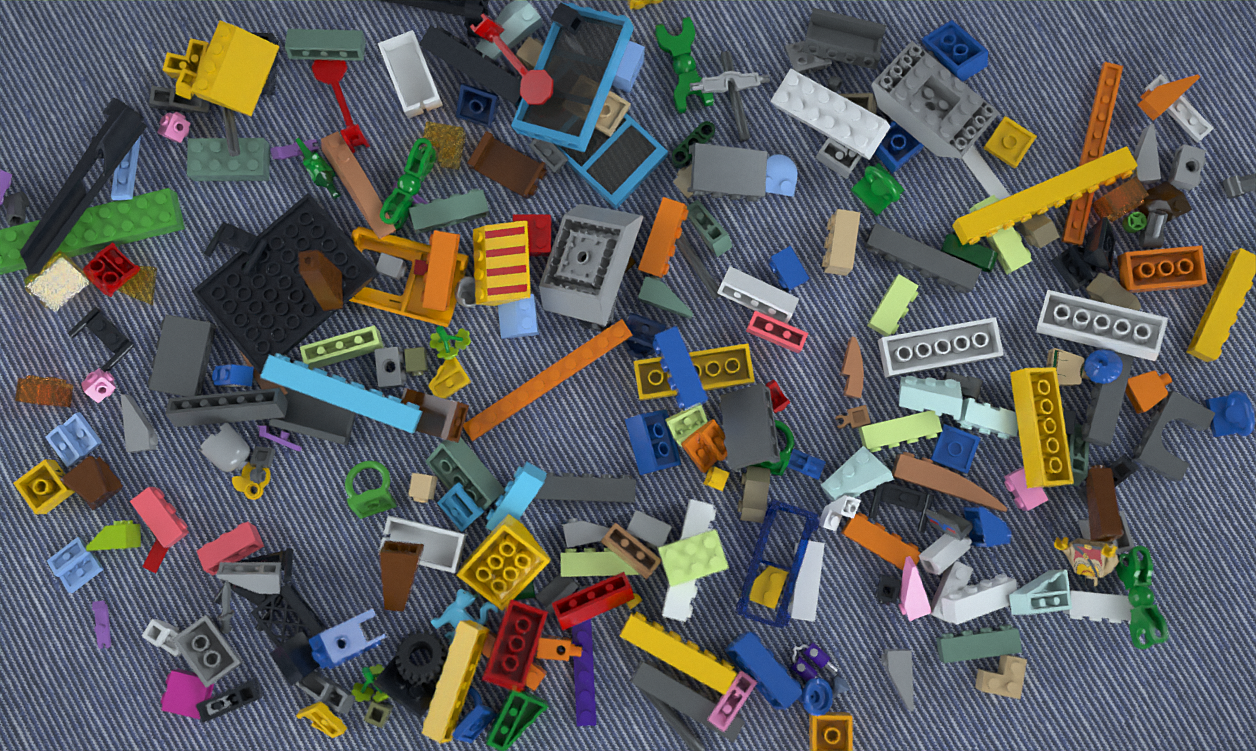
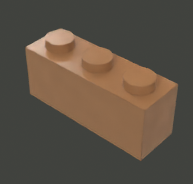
M617 523L611 527L601 540V543L645 579L653 573L662 561Z

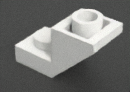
M847 495L840 497L825 506L818 525L836 531L842 515L854 518L861 500Z

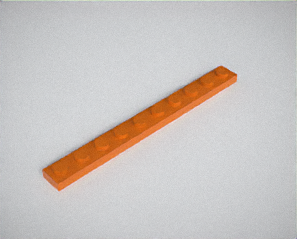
M1109 62L1102 64L1079 166L1103 157L1123 70L1121 65ZM1085 192L1079 199L1070 201L1061 242L1082 245L1094 192L1090 194Z
M623 319L464 423L463 427L471 440L475 441L633 336Z

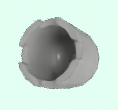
M225 423L220 427V433L216 436L211 434L202 443L199 451L223 472H232L236 468L240 471L248 463L246 459L249 456L250 448L244 439L228 423Z

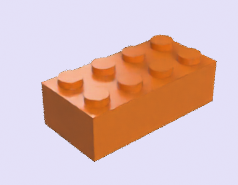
M1202 245L1125 252L1117 256L1120 283L1129 293L1194 288L1207 284Z

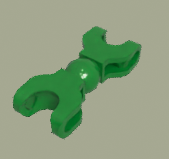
M689 16L683 18V32L678 36L668 34L663 24L655 25L658 46L662 51L671 56L673 70L678 75V85L673 95L678 114L686 112V98L691 94L700 96L706 107L712 106L714 102L712 92L691 91L689 87L690 83H697L702 79L698 76L697 70H695L696 62L691 56L690 46L693 44L696 33L692 19Z
M419 138L415 141L404 169L405 174L399 177L397 188L386 199L380 211V219L385 224L393 225L399 220V223L394 225L396 231L403 228L410 213L409 208H411L414 201L413 196L420 191L421 182L423 183L437 160V153L433 149L431 142L426 138ZM422 144H426V145H427V146L422 147V148L419 150L420 145H422ZM387 212H388V215H389L390 219H386V217H385V214H386Z
M1138 545L1133 547L1128 554L1123 553L1117 556L1119 562L1116 565L1117 576L1124 583L1125 589L1130 590L1128 601L1134 607L1130 610L1131 621L1129 626L1132 643L1136 648L1145 650L1154 643L1160 644L1167 641L1169 633L1165 618L1159 613L1157 605H1153L1154 594L1149 588L1152 585L1151 575L1153 572L1150 552L1146 547ZM1137 552L1142 554V561L1138 560ZM1123 559L1128 562V567L1123 564ZM1154 629L1160 632V638L1155 635ZM1141 634H1144L1145 644L1140 641L1139 637Z

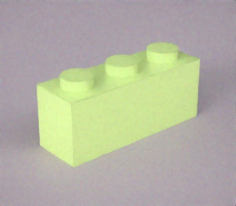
M898 274L867 326L885 337H888L890 334L894 335L899 327L897 322L900 317L904 318L909 310L907 308L910 301L913 302L918 295L916 291L918 285Z

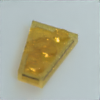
M139 266L140 271L117 291L153 305L157 268Z

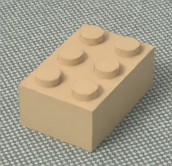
M837 209L831 215V218L828 219L827 230H830L825 239L824 248H827V252L822 259V267H825L824 273L847 276L853 269L861 212Z

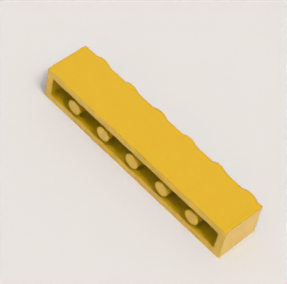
M1242 248L1232 252L1189 344L1187 353L1205 362L1214 361L1219 358L1222 353V344L1226 342L1230 335L1228 331L1237 320L1238 316L1236 314L1245 303V294L1253 285L1252 279L1256 275L1255 254Z
M472 620L460 621L455 629V637L449 647V654L443 665L442 675L437 682L434 698L430 702V710L423 723L422 734L438 743L452 740L453 736L451 734L455 731L489 632L488 628Z

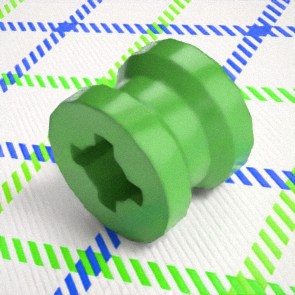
M1133 212L1124 218L1122 225L1126 232L1136 233L1146 226L1147 219L1143 213Z

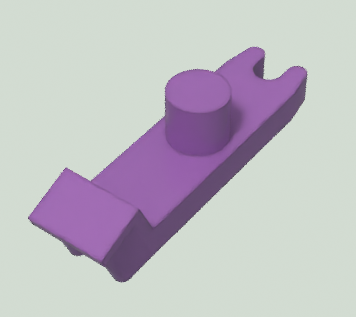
M316 139L303 141L311 152L319 150L318 146H313V144L317 143ZM297 142L270 149L273 160L303 155Z
M258 426L259 437H266L291 449L301 451V446L287 441L290 433L281 431L280 436L277 437L269 433V426Z
M105 601L92 602V610L95 611L96 626L94 631L97 634L98 648H103V643H105L106 648H109L111 646L108 605L105 604Z

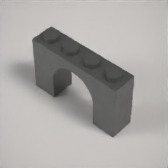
M1170 391L1165 398L1159 401L1158 409L1152 413L1150 417L1152 421L1143 430L1141 435L1143 438L1140 444L1135 446L1132 460L1171 481H1181L1189 463L1170 454L1165 449L1161 438L1163 428L1169 421L1178 420L1197 431L1207 430L1215 412L1176 391Z

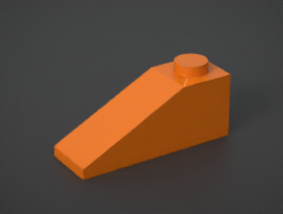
M1197 74L1157 86L1152 91L1148 89L1140 96L1142 100L1137 105L1152 120H1155L1201 76Z

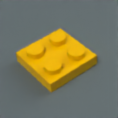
M1004 116L983 149L1015 169L1037 136Z

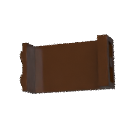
M488 131L484 133L467 162L471 169L527 200L530 196L535 195L539 180H543L548 171L546 170L545 162L538 163L498 141Z
M404 388L400 403L407 405V402L420 406L419 410L423 411L415 431L458 443L469 405Z

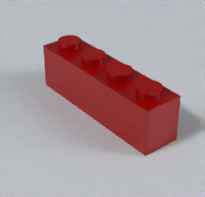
M622 572L551 604L562 630H565L635 599L625 572Z

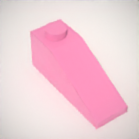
M909 556L905 560L898 595L901 603L898 606L902 615L906 614L909 621L930 614L932 611L916 565Z
M743 671L738 672L726 695H722L708 721L725 732L757 682Z

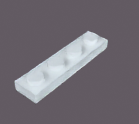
M1160 74L1145 90L1150 89L1152 91L1157 86L1169 82ZM1182 95L1166 109L1172 118L1197 143L1214 129Z

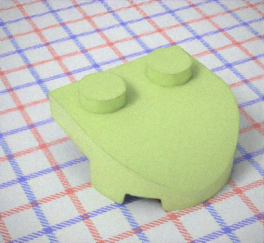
M702 405L687 411L683 410L665 419L673 439L681 447V443L709 422Z

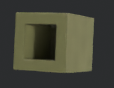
M424 347L404 349L407 373L412 374V376H423V372H429L427 350Z
M373 700L364 721L383 728L387 724L394 706L384 701L377 703Z

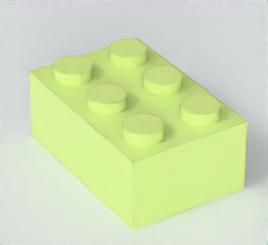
M716 529L658 547L671 587L728 569Z

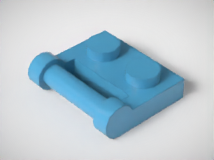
M458 482L437 504L458 529L463 532L485 511L474 503L462 488L463 485ZM456 493L462 499V501L468 506V508L473 512V514H471L470 511L459 500V498L455 495Z

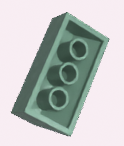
M461 437L458 443L449 440L443 441L425 461L448 490L460 482L463 485L464 491L484 511L493 505L500 495L506 492ZM456 493L455 495L459 498V500L470 511V513L473 514V512L468 508V506L462 501V499Z

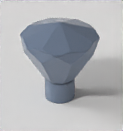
M835 676L831 690L832 698L834 699L838 694L850 690L848 683L838 676Z

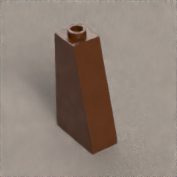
M319 250L300 252L299 272L324 311L343 309L342 272Z
M1094 465L1088 470V476L1086 477L1090 541L1112 542L1123 536L1111 468H1104L1103 465Z
M385 540L379 552L384 610L404 612L413 588L424 544Z

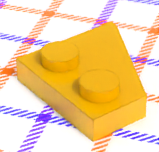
M455 356L453 359L445 360L428 386L434 396L446 399L472 381Z
M769 565L740 592L739 596L775 609L788 572Z
M321 701L301 709L296 715L299 719H302L303 716L313 721L311 726L323 731L331 738L342 735L347 730L342 720L336 717L329 710V707Z

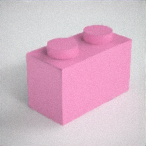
M1024 466L1004 476L1006 488L1010 492L1012 491L1015 496L1014 502L1022 511H1029L1048 501L1042 487L1027 488Z

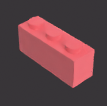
M754 311L746 329L748 333L796 353L801 352L809 334L757 311Z
M148 487L130 502L164 548L172 547L189 534V531L186 529L188 526L183 519L177 517L175 514L176 509L173 505L166 502L164 499L165 495L161 489Z
M250 522L239 524L234 530L222 534L220 538L213 542L206 543L197 550V554L203 570L211 575H215L218 572L220 562H238L264 547L257 527Z

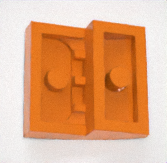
M713 419L701 426L681 443L684 450L703 473H706L717 460L723 461L728 455L724 445L725 434Z

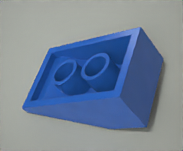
M953 20L922 38V42L928 51H932L941 65L962 82L988 66V50Z

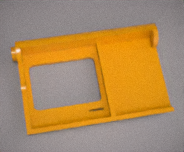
M361 226L354 229L351 239L354 240V245L361 253L365 249L385 253L396 258L411 261L412 267L403 295L397 296L364 287L349 301L449 327L457 303L454 289L456 284L465 276L469 256L461 253L457 254L449 310L441 311L422 307L423 302H421L422 291H425L426 283L423 282L424 276L413 274L415 259L426 261L428 253H431L432 246L390 234L378 239L372 229Z

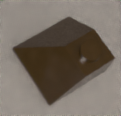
M1167 181L1132 197L1137 209L1146 216V219H1148L1149 211L1153 209L1161 210L1168 214L1166 223L1192 210L1184 193Z

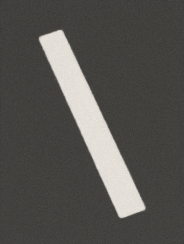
M972 145L962 159L990 196L995 195L999 200L1011 196Z

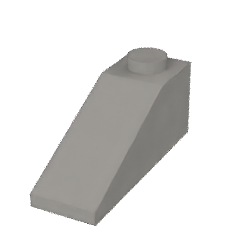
M1154 124L1145 127L1141 133L1133 155L1138 166L1132 171L1133 174L1128 177L1131 185L1154 184L1161 179Z
M122 394L121 403L126 452L137 453L157 450L158 437L134 398L131 395Z
M578 517L567 519V524H563L567 548L601 541L611 529L583 520L578 521Z
M220 562L217 578L259 594L280 593L282 583L281 562Z
M884 649V654L881 656L882 666H885V670L905 708L909 711H914L912 651L909 649Z

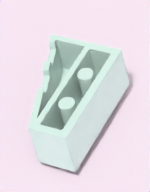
M914 376L901 377L898 396L900 407L922 412L924 409L933 410L935 415L941 416L942 413L954 415L953 419L960 420L963 401L960 382L952 379L944 381L936 380L935 378L920 379Z
M972 398L962 401L960 420H955L956 424H960V428L967 430L976 428L979 429V433L986 435L995 433L998 434V438L1009 440L1010 437H1016L1018 431L1016 412L1000 407H992L988 403L974 402L975 399Z
M863 446L833 473L821 487L824 493L834 502L844 495L853 498L860 496L861 493L869 489L872 490L879 484L893 480L891 471Z
M1067 569L1049 570L1011 593L1009 597L1012 615L1072 609Z

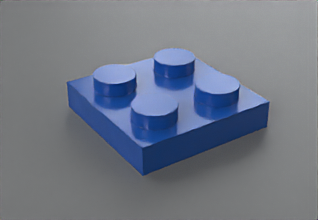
M942 424L943 432H940L930 460L968 474L980 437Z

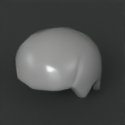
M472 276L461 279L454 289L455 298L463 307L470 308L476 306L475 278Z

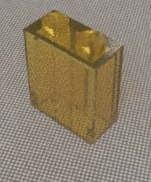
M61 250L50 258L39 274L35 276L29 275L24 279L25 290L31 296H37L40 299V303L46 309L50 308L54 312L91 283L83 270Z

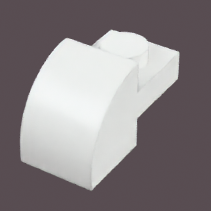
M152 619L142 637L157 647L161 646L175 657H180L181 652L172 641V638L180 633L178 632L179 629L164 621Z

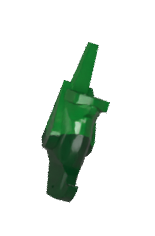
M297 138L295 141L305 156L303 164L312 181L318 187L327 188L334 200L340 197L342 194L334 184L335 173L318 153L315 151L312 153L300 138Z

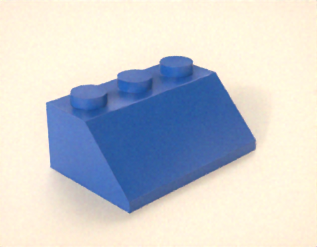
M667 409L639 414L625 419L640 475L682 464L676 442L665 419L669 418Z
M963 507L965 519L971 522L973 529L968 533L972 541L971 546L992 547L1010 543L1011 530L1004 521L983 507Z

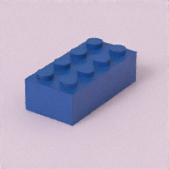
M677 326L656 334L652 346L656 355L660 354L662 358L660 365L663 372H668L669 374L667 381L671 390H675L677 393L675 400L679 409L683 408L684 411L706 403L708 400Z
M749 631L739 634L723 650L741 671L757 682L755 687L774 710L787 709L803 694L800 690V684L794 678L791 679L788 676L787 669L781 663L776 662L772 651L764 648L760 643V637L756 633Z

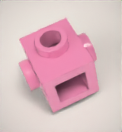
M178 112L174 114L166 113L160 120L161 126L157 133L173 142L181 143L183 138L188 135L191 123L186 121V117Z
M100 368L95 372L89 373L81 383L83 391L97 403L110 396L114 389H116L114 384L115 378L108 371L103 372Z

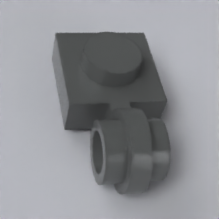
M255 446L249 463L252 467H256L250 472V480L254 483L264 482L266 472L263 468H271L276 452L274 448Z

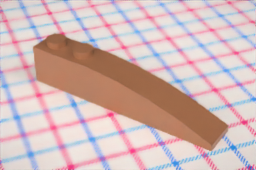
M337 131L322 138V152L378 239L395 232L394 225L385 224L380 219V211L383 204L339 132ZM386 213V219H390L388 213Z
M908 452L897 454L891 472L894 478L1000 512H1007V507L991 494L964 477L933 464V460L927 458L919 460L914 458V454Z

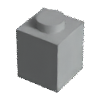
M381 253L376 270L381 275L400 281L401 277H404L406 274L407 266L404 260Z

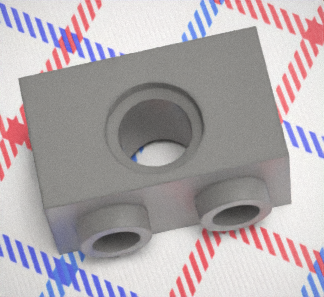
M1185 144L1177 148L1168 182L1174 187L1188 191L1198 186L1202 178L1200 175L1201 168L1206 163V150ZM1186 165L1190 167L1191 172L1186 169Z
M399 347L374 349L378 388L404 387V382L407 381L406 370H403L402 363L405 362L404 351H401ZM395 363L396 369L389 373L387 371L388 365Z

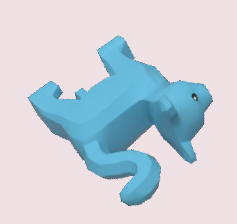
M461 588L456 592V600L446 608L440 618H433L431 623L436 629L449 622L456 629L462 620H472L484 626L488 621V610L492 609L498 613L499 608L491 602H486L480 609V619L475 620L466 612L465 608L472 605L478 595H473ZM455 630L445 634V637L450 640V645L455 637Z

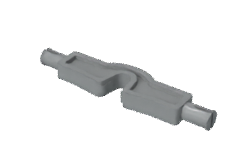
M727 71L718 77L702 78L700 82L690 83L689 87L691 91L701 90L702 93H724L728 90V81H731L735 91L756 88L760 83H769L770 76H759L757 72L740 74L736 71Z

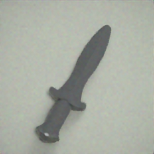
M228 581L225 582L222 591V613L216 617L219 621H222V627L219 631L224 634L231 631L230 618L235 614V611L230 609L231 587Z

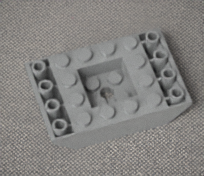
M913 41L906 46L872 83L878 108L932 153L940 157L962 158L1000 113Z
M579 204L564 214L539 284L543 310L606 326L643 216L585 204ZM587 254L585 261L581 262L582 256Z

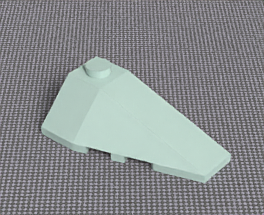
M513 0L504 7L495 20L505 29L500 38L510 49L542 26L541 17L526 0ZM481 39L476 46V49L483 53V58L487 55L496 60L503 55L494 42L491 43L486 39Z

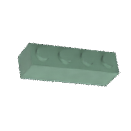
M300 28L287 30L285 49L289 59L364 61L366 41L363 30Z
M479 189L469 190L467 194L463 195L456 193L444 200L442 198L433 199L428 204L417 203L412 208H409L416 234L490 216L484 191Z
M1011 624L999 625L1000 629L992 630V627L980 628L979 632L962 630L961 634L954 635L953 632L942 633V637H936L939 660L943 663L1022 653L1019 629L1012 627Z

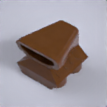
M94 456L87 457L61 478V482L80 495L92 510L102 506L123 487L120 478L113 474L108 463L104 462L100 456L97 459Z

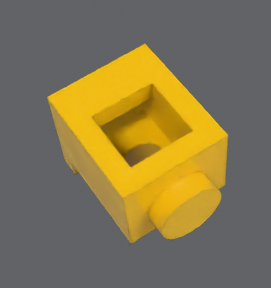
M185 68L182 69L176 82L177 95L191 100L194 95L191 89L197 73Z
M711 467L703 484L723 491L729 472Z

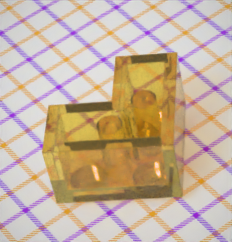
M426 121L423 138L428 139L433 147L440 148L438 156L440 166L459 170L466 138L464 128Z

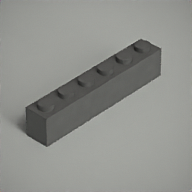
M875 223L864 245V248H867V251L871 254L885 256V259L889 262L901 263L903 268L919 271L921 276L937 279L939 284L953 286L957 292L963 294L973 290L982 270L878 223Z
M1115 352L1122 360L1123 370L1120 376L1113 380V382L1105 384L1096 383V386L1092 389V401L1086 410L1087 420L1081 428V434H1083L1081 440L1101 447L1111 445L1134 356Z
M280 388L169 398L165 415L174 427L283 418L286 415L288 401Z
M546 472L545 481L533 498L635 503L636 479H632V475H621L620 479L613 478L612 474H601V478H593L594 474L582 473V477H574V473H563V476H555V472Z
M648 659L646 662L640 660L629 680L632 684L731 742H735L745 723L744 720L740 719L742 716L740 713L737 712L726 731L723 732L708 721V718L719 702L718 700L714 699L711 702L706 699L708 696L706 693L699 689L697 692H694L690 689L691 685L682 679L680 682H677L673 679L674 675L665 669L663 672H660L656 669L657 665Z

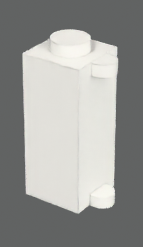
M945 533L923 551L919 558L926 572L940 575L971 548L970 544L972 541L967 536L960 541Z

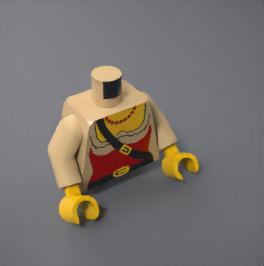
M1057 537L1054 542L1055 548L1064 552L1074 568V572L1086 575L1085 584L1087 586H1098V578L1111 573L1119 562L1116 554L1117 546H1114V543L1091 542L1088 539L1077 538L1069 544L1068 537H1063L1062 541Z

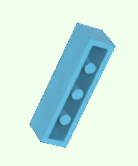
M527 461L523 467L519 466L514 474V481H509L506 485L504 496L500 495L495 503L496 508H491L488 512L486 528L493 531L508 514L519 520L543 485L547 473Z

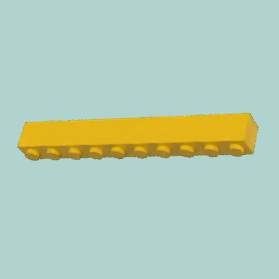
M1126 146L962 216L952 226L962 245L967 243L972 245L980 241L981 237L985 235L991 237L998 233L997 230L1004 228V230H1007L1018 221H1021V223L1028 221L1036 213L1042 215L1049 211L1048 208L1050 207L1058 208L1069 199L1072 201L1079 199L1085 192L1090 194L1097 191L1101 185L1109 186L1120 177L1125 179L1133 174L1132 171L1138 165Z

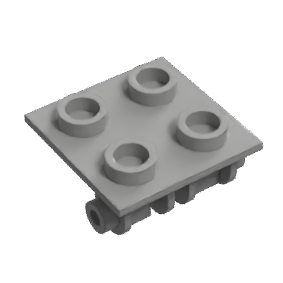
M805 41L785 45L793 65L792 69L800 74H805L806 70L809 74L811 69L813 72L827 69L832 64L831 59L804 53Z

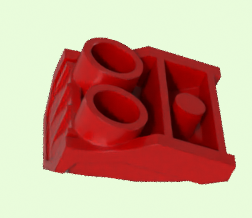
M113 242L97 253L83 268V272L104 295L112 297L115 291L140 271V267L133 264L121 253Z

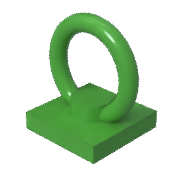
M364 461L355 465L347 474L345 490L349 496L347 498L348 506L360 519L397 507L396 500L388 491L390 474L383 464L377 461ZM367 468L378 470L383 478L381 487L367 490L358 495L353 489L355 476Z

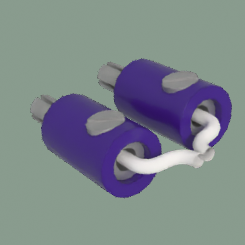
M811 642L809 645H801L800 647L795 646L792 649L794 654L792 656L793 663L790 668L806 682L812 678H818L816 677L818 672L800 656L795 660L796 650L806 647L803 653L820 668L825 666L833 674L838 670L829 662L830 656L814 642Z

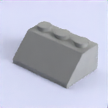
M208 615L203 616L172 638L174 644L206 688L243 663Z

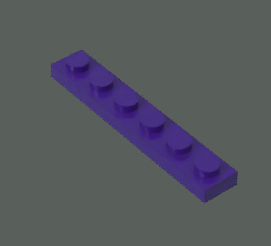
M590 618L572 626L573 644L583 645L581 657L573 656L577 726L597 725L592 621Z

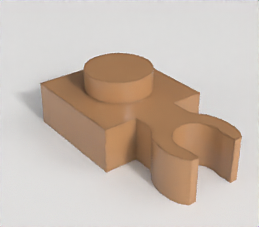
M866 405L848 409L847 416L838 415L835 417L836 420H844L842 425L837 426L839 429L845 428L848 424H851L852 429L871 425Z

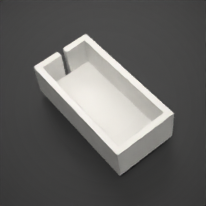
M413 30L378 43L408 119L424 113L423 109L425 108L427 111L443 106Z
M388 516L384 534H391V536L382 537L379 552L385 540L424 544L419 565L452 573L458 572L467 534L395 516Z

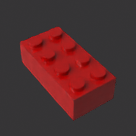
M510 599L482 680L517 692H521L524 689L548 612Z

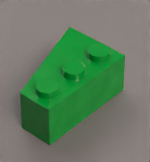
M510 689L485 738L486 744L499 751H506L522 735V732L549 707L547 701L525 690L517 692Z

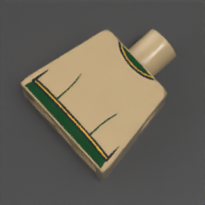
M1057 348L1048 350L1046 368L1056 367L1059 386H1077L1081 384L1082 378L1090 379L1084 371L1083 357Z

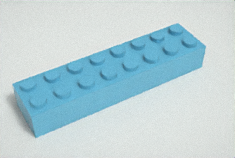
M281 354L269 355L261 378L407 432L415 433L423 412L419 410L420 406L410 402L404 405L400 403L402 399L391 395L388 398L383 397V392L372 388L369 391L364 390V385L351 381V384L345 383V378L334 374L332 377L326 376L328 372L315 367L313 370L308 369V364L296 360L294 363L289 362L291 358Z

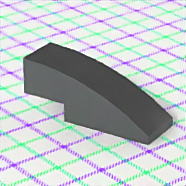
M151 86L149 107L187 113H208L210 102L198 98L195 94L189 100L177 95L176 88L174 87L169 89Z
M316 671L311 672L295 683V685L317 701L327 704L338 713L348 714L355 701V696L349 690Z

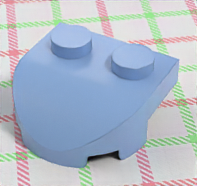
M774 154L767 158L765 192L794 197L798 173L794 162L789 157L782 154Z

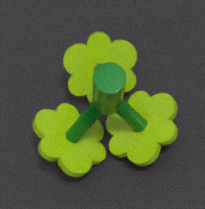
M438 326L436 334L433 333L430 336L431 341L429 345L439 352L437 354L438 358L450 360L458 355L459 349L465 350L466 346L470 344V333L460 328L458 334L452 336L448 335L442 326ZM450 339L456 340L455 349L450 347Z
M381 664L362 669L366 681L363 684L355 683L351 691L356 701H370L374 690L369 688L368 684H373L374 680L384 670ZM374 686L377 692L373 699L377 703L389 697Z

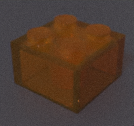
M1137 176L1093 202L1091 206L1100 220L1103 217H1108V220L1112 223L1145 203L1143 199L1149 196Z
M26 375V378H18L15 401L71 408L73 385L67 384V380L55 377L43 378Z

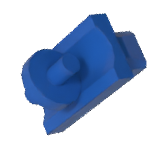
M793 449L787 467L819 480L826 462Z

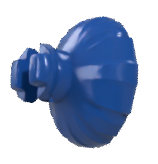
M1096 350L1088 356L1084 363L1086 375L1095 383L1105 384L1113 382V380L1120 376L1123 370L1121 358L1112 350Z
M822 678L810 679L806 682L804 688L800 689L803 694L798 698V701L800 703L803 702L804 709L811 715H825L833 702L831 687Z

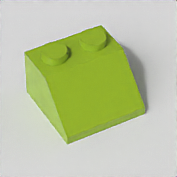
M133 520L113 521V525L105 526L87 545L86 551L141 547L140 524H133Z

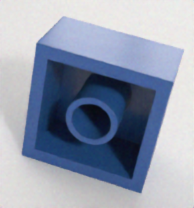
M895 121L889 124V130L874 152L892 174L917 155L924 147L922 143Z

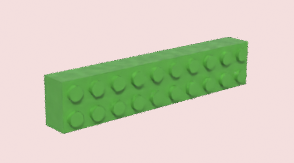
M170 188L134 196L132 199L118 200L87 208L47 263L103 250L112 242L119 246L185 229L177 193ZM40 220L0 230V275L27 268L20 251Z

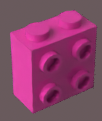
M179 668L172 670L166 679L168 686L161 698V704H163L161 710L201 719L196 704L211 697L214 683L206 688L195 672Z

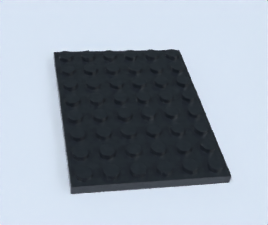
M309 192L258 235L260 239L267 241L268 244L249 275L244 274L242 270L251 255L239 251L192 291L259 374H262L269 355L275 356L277 353L285 356L337 311H324L299 272L300 252L319 250L342 272L343 305L379 275V272Z

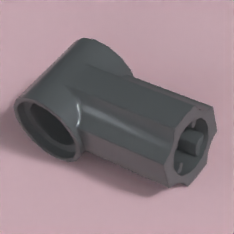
M1256 173L1242 177L1240 175L1233 176L1222 181L1227 199L1256 191Z
M20 191L4 197L3 205L6 209V221L8 224L13 226L24 224L25 210L30 206L26 194Z
M1155 209L1149 211L1145 229L1139 235L1140 247L1160 249L1163 246V230L1168 216L1166 212Z
M946 371L943 377L944 381L952 379L960 382L962 396L978 400L983 384L981 379L971 376L965 377Z

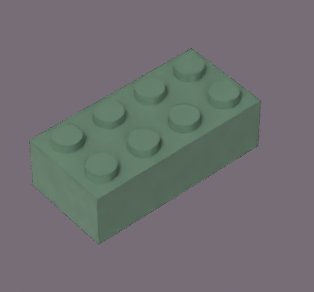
M188 138L187 176L193 181H269L270 144L264 138H238L240 155L232 157L228 151L227 138Z

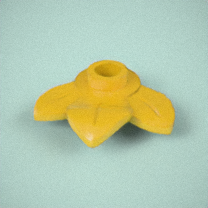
M248 462L243 467L241 476L232 477V483L237 491L244 492L248 499L256 500L263 495L264 487L270 482L271 473L269 468H263L266 472L264 482L254 483L250 480V472L256 467H252L249 464L250 462ZM254 486L257 488V492L255 494H253L251 491V489Z

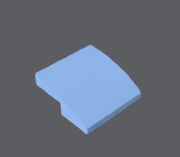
M81 412L75 413L63 425H58L45 437L67 467L80 461L102 443Z
M80 537L75 538L47 560L54 575L60 577L69 593H74L104 570L91 550L86 551L87 545Z

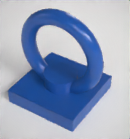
M1235 390L1229 396L1205 400L1207 409L1215 412L1210 423L1213 437L1236 433L1240 436H1248L1254 430V410L1246 393Z
M470 685L468 693L474 700L475 708L462 718L461 723H457L455 731L451 734L456 740L472 743L498 714L493 708L483 706L479 692Z

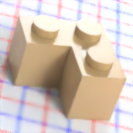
M1008 654L1000 655L998 672L978 669L975 688L987 693L1021 699L1027 659Z

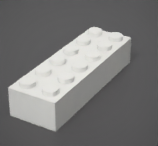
M793 69L789 70L770 101L776 108L870 160L890 128V125L883 118Z
M1047 290L1036 332L1155 361L1160 351L1168 318Z
M996 317L882 337L878 340L885 378L988 360L1004 355Z
M689 499L679 540L712 530L708 527L710 521H714L716 510L713 509L714 505ZM696 579L673 587L668 584L662 616L686 622L687 617H691L693 606L690 602L691 598L696 597L698 588L695 585Z

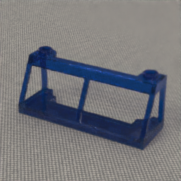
M775 499L769 503L735 609V615L779 629H784V626L789 625L791 615L788 614V608L813 530H818L820 520L817 519L819 514ZM778 510L806 517L792 567L761 559ZM760 563L790 572L775 622L746 612L750 599L749 596Z

